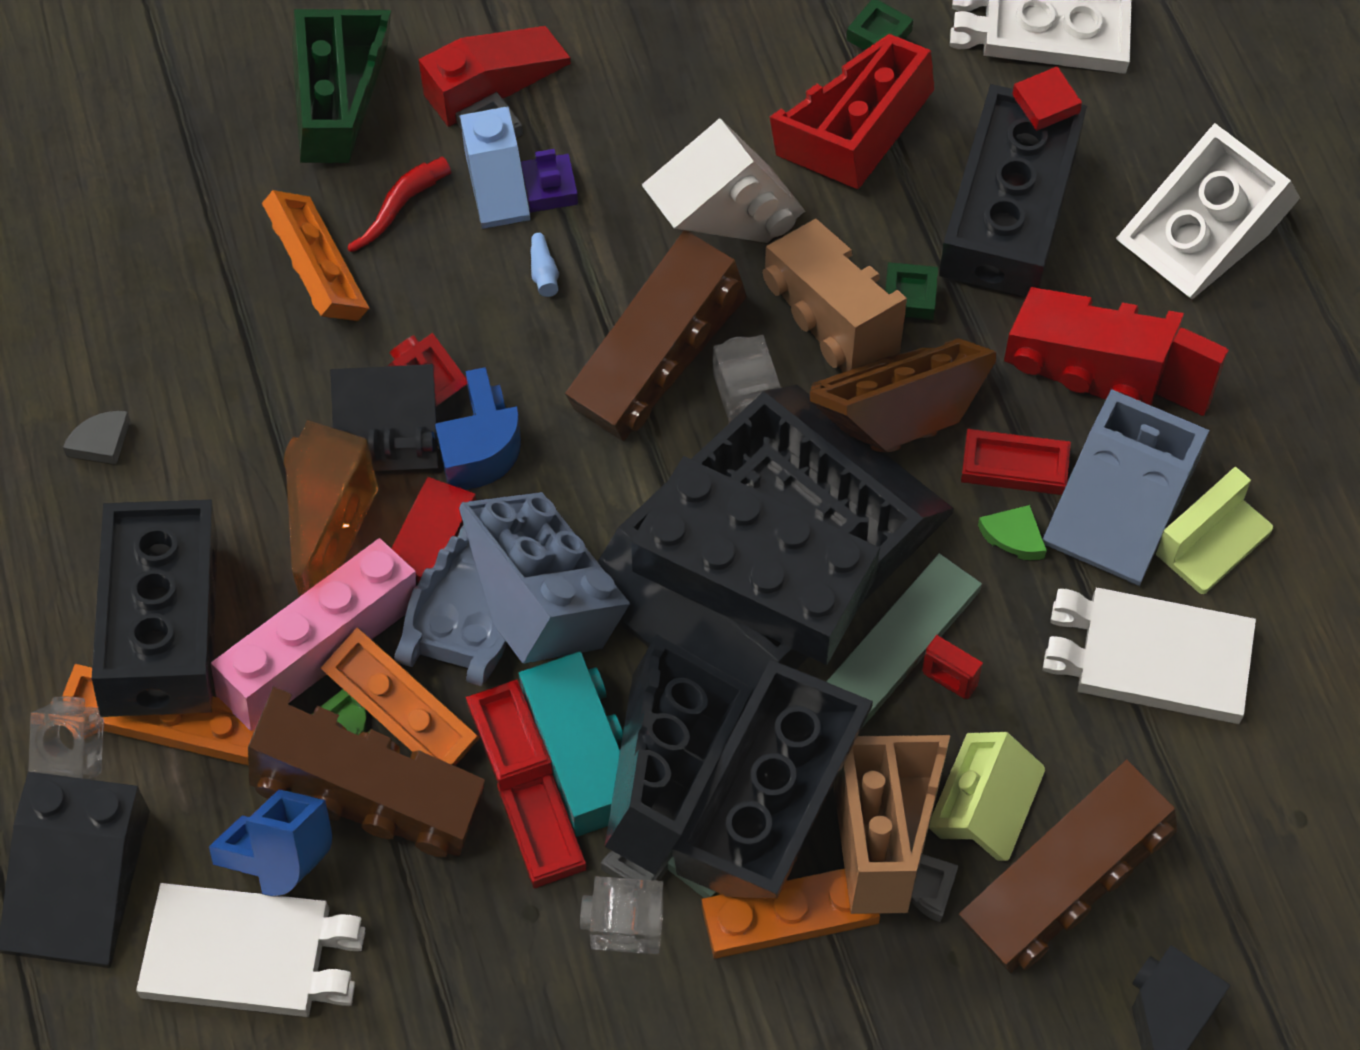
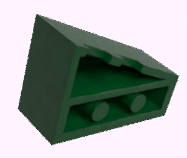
M294 9L292 51L300 163L350 162L388 47L391 10Z

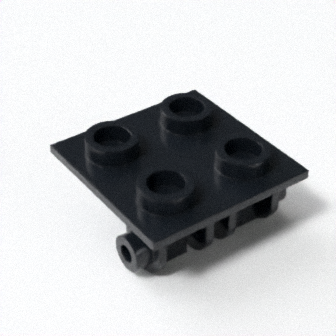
M434 364L330 369L333 436L328 437V453L330 457H334L335 473L439 468L435 427L437 422Z

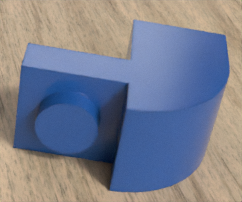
M486 367L465 371L474 416L435 424L447 484L464 490L485 486L500 479L512 468L521 448L517 406L505 409L500 385L490 386Z
M279 789L250 817L242 815L209 846L213 865L258 876L263 895L280 896L288 893L328 854L331 848L332 830L326 800Z

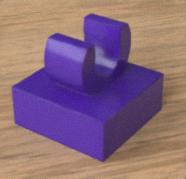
M555 149L535 152V159L520 161L529 212L578 205L577 190L569 154L556 156Z

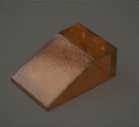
M307 420L299 438L293 437L290 440L284 455V466L286 467L292 573L299 597L343 565L378 491L367 439Z

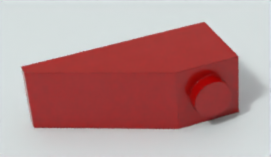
M546 26L459 38L418 59L423 94L447 127L457 123L455 113L495 92L504 99L571 64V57Z

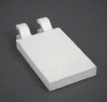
M1131 0L952 1V9L959 11L955 12L954 28H951L949 46L952 48L969 49L975 45L984 44V56L1124 74L1127 71L1130 62ZM981 6H986V17L967 12Z
M1097 587L1092 601L1076 591L1058 589L1050 623L1062 627L1087 629L1085 648L1079 647L1073 641L1066 638L1050 637L1048 649L1045 651L1042 670L1051 674L1080 677L1078 692L1239 724L1244 716L1256 619Z
M160 883L136 992L143 999L309 1017L312 1001L350 1006L352 1005L355 981H350L351 972L338 969H327L318 972L322 946L348 951H362L365 927H360L362 919L358 916L342 914L328 917L330 908L327 901Z

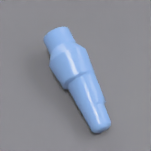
M535 233L531 237L532 280L537 284L539 294L544 297H550L558 292L557 279L559 271L554 259L550 256L545 236L542 233Z

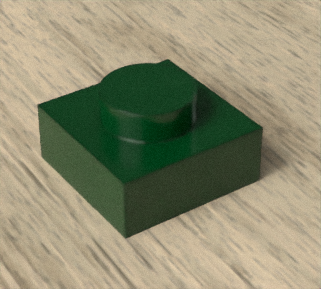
M871 0L847 28L846 41L865 51L888 34L905 40L912 32L913 19L879 0Z
M888 262L885 291L891 294L898 290L907 298L905 318L934 319L938 267Z

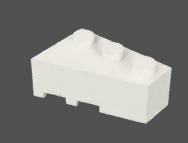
M721 118L642 184L643 188L675 229L768 243L774 237L788 232L795 224L796 218L805 212L774 170Z

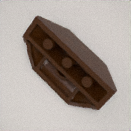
M958 338L946 341L944 345L937 348H919L892 355L812 383L810 402L848 436L870 444V448L875 451H896L904 443L917 438L933 437L937 435L938 430L959 423L995 364L996 351Z

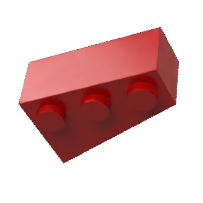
M886 35L843 65L842 74L823 87L817 83L806 91V99L787 112L781 108L769 116L776 156L859 190L935 90L931 50L894 35Z
M1034 287L1030 288L1009 333L1004 362L1014 365L1018 370L1026 374H1039L1060 382L1067 389L1074 392H1086L1106 400L1112 389L1152 406L1160 386L1172 342L1180 329L1184 313L1168 311L1166 318L1137 314L1139 311L1138 305L1122 303L1119 310L1091 306L1093 303L1091 297Z

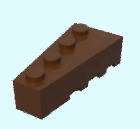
M683 230L565 392L573 409L622 441L632 431H638L648 419L652 407L747 298L735 260L689 231Z
M274 686L272 687L248 746L249 785L256 787L255 790L259 795L269 799L280 789L326 800L329 820L339 821L343 817L361 823L362 828L366 832L376 837L392 839L396 835L416 842V848L431 856L446 857L448 853L460 857L482 797L485 779L419 750L413 751L410 757L400 754V747L390 740V737L372 729L358 735L347 731L342 724L337 722L338 714L320 706L315 708L313 714L306 713L288 705L292 694Z
M1126 759L959 913V916L965 926L1010 974L1019 966L1024 970L1029 969L1049 950L1050 946L1047 944L1049 940L1062 929L1070 931L1089 914L1092 909L1091 905L1107 891L1110 893L1118 888L1131 875L1135 867L1149 855L1159 850L1177 833L1175 807Z

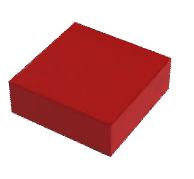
M1058 66L1015 83L1013 87V97L1036 131L1079 114L1081 111L1082 101Z
M936 635L926 648L922 672L960 697L969 699L978 686L983 662Z

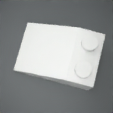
M1214 123L1116 239L1192 300L1264 240L1297 203L1300 196L1291 180Z

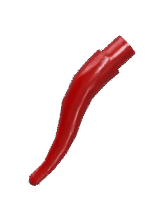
M441 156L427 164L424 162L401 176L387 193L376 220L363 236L349 243L347 249L350 252H355L371 243L389 227L410 198L434 186L436 181L451 174V169L446 159Z

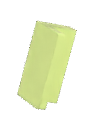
M1236 466L1163 531L1156 552V556L1200 594H1206L1260 545L1273 530V525L1244 501L1251 479Z
M1008 732L967 733L931 817L929 829L940 839H973L997 861H1008L1044 775V765Z

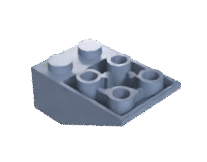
M1111 389L1087 437L1043 537L1044 545L1140 586L1159 546L1163 531L1168 527L1200 460L1209 430Z
M542 492L462 502L459 507L493 624L521 662L529 663L571 655L580 651L583 653L603 649L630 603L617 588L611 576L602 569L587 550L584 542L572 531L557 512L554 504Z

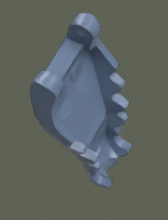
M463 524L459 536H452L446 547L440 549L434 567L426 568L419 584L413 588L405 615L402 637L394 659L398 664L413 667L419 655L466 667L468 668L466 681L482 687L503 656L507 642L493 624Z

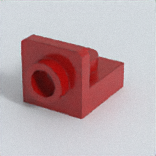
M433 333L420 342L413 334L389 352L394 360L388 366L434 364L436 407L467 385L466 377Z

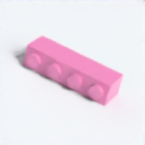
M380 538L212 661L211 669L216 697H219L232 710V713L250 731H253L258 724L273 686L292 694L290 703L327 675L320 668L356 628L361 629L373 640L406 615L413 588L416 587L415 570Z

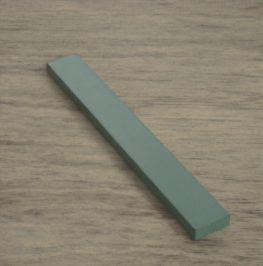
M940 553L827 680L832 685L873 701V706L862 728L925 656L926 648L936 635L941 637L980 593L982 583ZM674 857L667 862L668 870L703 898L719 894L678 876Z

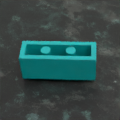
M580 651L518 672L522 693L550 758L553 769L552 775L575 836L578 837L608 826L620 755L619 747H621L623 732L615 714L606 716L600 700L607 698L597 667L587 669Z

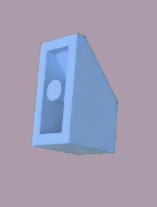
M509 107L460 115L464 151L482 229L530 220L519 151Z

